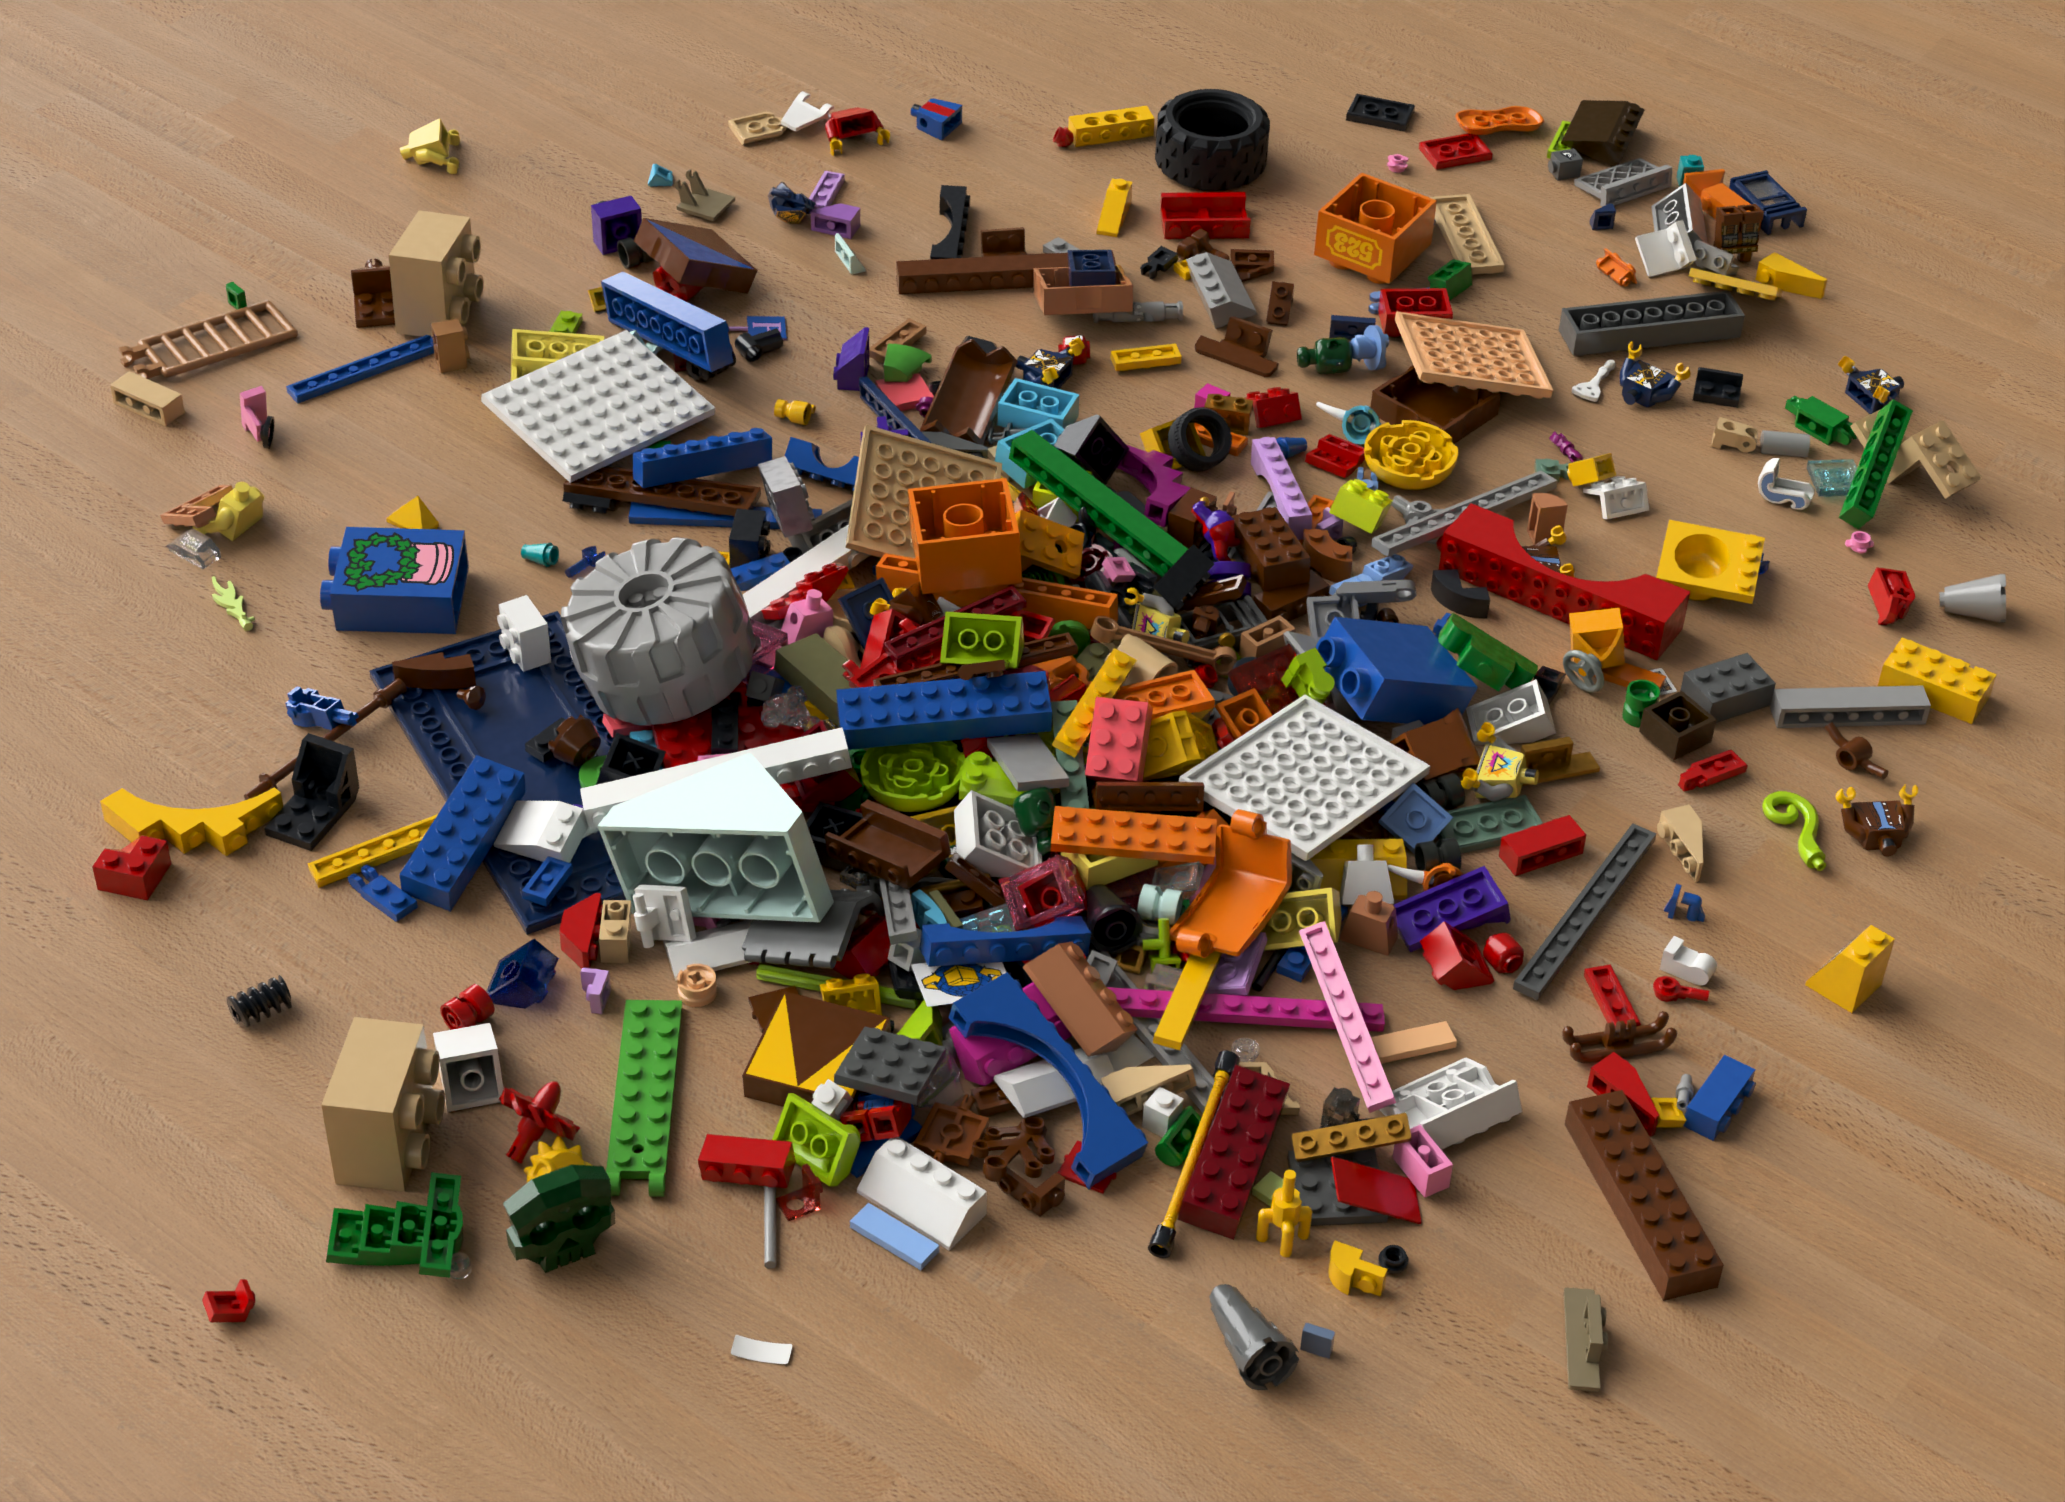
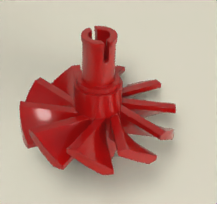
M552 1081L544 1085L534 1098L524 1096L513 1088H504L498 1100L504 1106L515 1110L516 1114L523 1116L517 1126L519 1133L506 1153V1156L522 1164L534 1141L540 1140L546 1128L562 1138L566 1137L572 1141L574 1140L575 1134L579 1131L580 1127L574 1124V1121L555 1113L561 1097V1087L558 1081Z

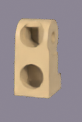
M1719 417L1713 433L1711 447L1720 449L1723 444L1736 447L1741 452L1749 453L1756 448L1758 432L1750 425Z

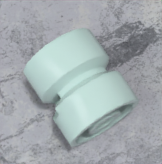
M1144 884L1139 898L1137 913L1141 919L1154 921L1155 918H1168L1169 925L1173 926L1180 917L1183 891L1167 888L1163 892L1160 886Z

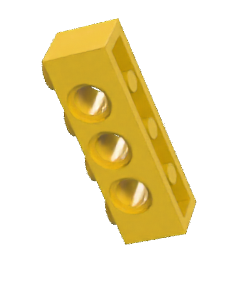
M1148 106L1069 116L1068 129L1073 133V144L1075 147L1154 136L1155 118Z

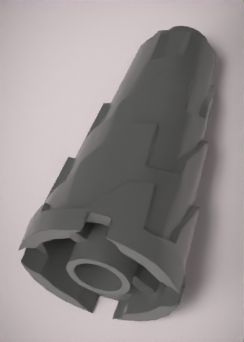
M1227 1284L1216 1286L1209 1296L1212 1305L1211 1310L1224 1336L1225 1344L1236 1363L1239 1375L1246 1385L1254 1390H1268L1265 1384L1270 1382L1275 1387L1280 1385L1296 1369L1299 1361L1298 1356L1295 1354V1351L1299 1352L1296 1346L1271 1321H1268L1257 1308L1253 1307L1236 1287Z

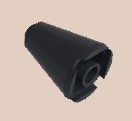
M1097 884L1090 887L1086 891L1087 927L1091 932L1090 941L1096 950L1100 952L1101 950L1108 951L1109 954H1118L1134 946L1138 941L1136 937L1140 931L1142 933L1143 929L1142 920L1137 911L1107 886Z

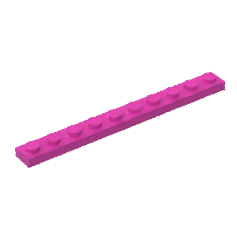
M1107 987L1114 992L1117 998L1116 1001L1131 1017L1162 1018L1173 994V991ZM1205 993L1194 1018L1195 1021L1337 1029L1325 1000ZM1357 1002L1368 1031L1383 1032L1385 1027L1383 1004Z

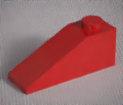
M1615 1052L1592 1066L1587 1087L1597 1095L1622 1090L1647 1134L1652 1137L1656 1131L1659 1114L1635 1067Z

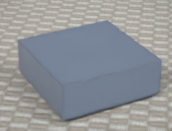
M1305 1323L1300 1350L1330 1359L1335 1332Z

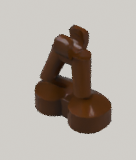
M1203 229L1197 230L1191 237L1182 240L1176 251L1178 258L1182 260L1191 258L1204 250L1218 257L1230 260L1229 255L1214 249L1209 244V233Z

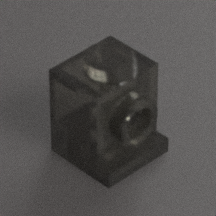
M1334 1087L1324 1101L1321 1125L1331 1127L1357 1122L1360 1114H1358L1360 1098L1353 1096L1352 1092L1347 1088L1338 1089ZM1335 1113L1344 1117L1343 1122L1333 1118Z

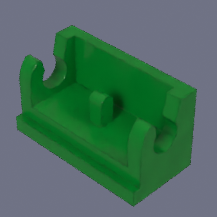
M1452 259L1428 276L1430 288H1446L1449 300H1452L1472 285L1471 263Z

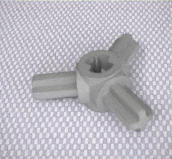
M1399 495L1394 497L1391 504L1403 514L1406 524L1443 510L1433 509L1429 503L1424 501H1413L1410 503Z

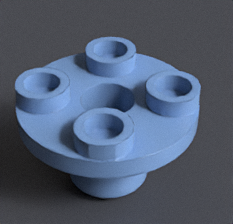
M1370 325L1365 329L1363 335H1355V338L1350 341L1352 358L1357 359L1359 362L1363 359L1369 370L1384 369L1386 367L1385 355L1386 347L1389 346V337L1383 333L1378 325Z

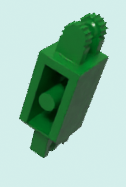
M1793 396L1786 401L1785 409L1796 416L1795 427L1829 446L1835 441L1840 444L1842 443V445H1848L1852 439H1857V436L1850 427L1853 423L1848 421L1849 416L1816 397L1811 396L1808 399Z

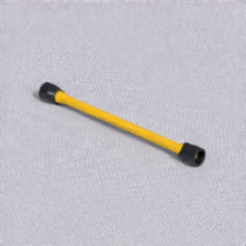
M1224 1050L1219 1052L1213 1073L1215 1082L1164 1222L1157 1225L1150 1239L1148 1251L1158 1258H1168L1171 1255L1176 1235L1174 1225L1179 1215L1183 1197L1203 1149L1224 1087L1229 1082L1235 1065L1239 1066L1240 1058L1232 1051Z

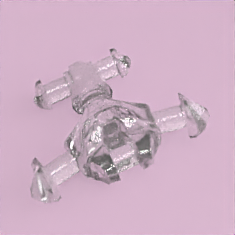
M799 685L791 686L787 693H778L771 696L762 706L761 721L764 726L776 728L779 723L794 727L800 726L805 733L821 720L816 716H810L811 714L804 704L807 701V695ZM830 718L823 720L832 729H837V726Z

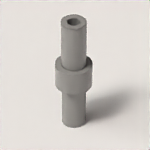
M1683 1074L1680 1083L1676 1087L1677 1108L1682 1111L1686 1110L1689 1101L1693 1097L1694 1088L1692 1086V1077L1689 1074Z

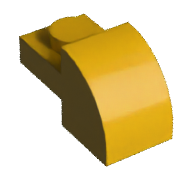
M1334 1241L1331 1248L1328 1274L1335 1288L1349 1295L1351 1288L1355 1287L1363 1292L1381 1297L1385 1289L1388 1269L1362 1260L1363 1250Z

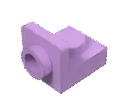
M1327 507L1323 510L1322 521L1317 524L1316 529L1328 530L1329 536L1335 541L1342 537L1344 520L1329 513L1330 508Z
M582 968L580 972L582 989L586 991V1000L590 1001L591 1013L602 1014L611 992L609 971Z

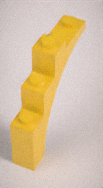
M275 787L245 801L216 808L184 809L157 805L140 799L123 788L100 801L104 820L130 842H133L140 836L161 840L165 838L185 854L207 841L225 856L248 843L246 835L272 820L283 808L281 792Z

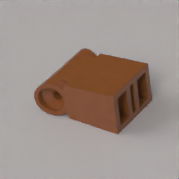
M1456 708L1440 720L1404 732L1390 741L1391 744L1430 765L1429 774L1415 783L1416 785L1431 779L1436 780L1438 777L1453 772L1462 773L1467 768L1477 770L1481 759L1473 741L1469 737L1467 726L1459 708Z

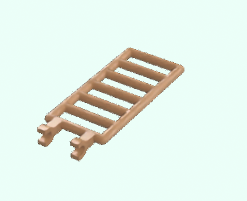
M267 300L138 341V346L135 347L122 346L118 349L122 356L127 355L125 358L120 359L124 367L133 364L136 359L147 356L153 364L147 366L137 364L133 367L137 374L142 373L140 376L150 380V378L161 374L166 378L295 338L298 335V331L277 307ZM267 310L285 331L273 334L255 313ZM246 316L265 338L253 341L235 320ZM226 323L243 344L232 348L214 326ZM205 329L223 351L210 354L193 333ZM184 336L201 358L189 361L172 339ZM163 343L180 364L168 368L151 346Z

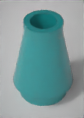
M552 543L524 544L521 549V556L523 559H529L549 567L558 562L559 549Z

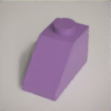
M840 203L811 211V230L834 236L836 233H839L841 237L851 239L860 227L859 207Z

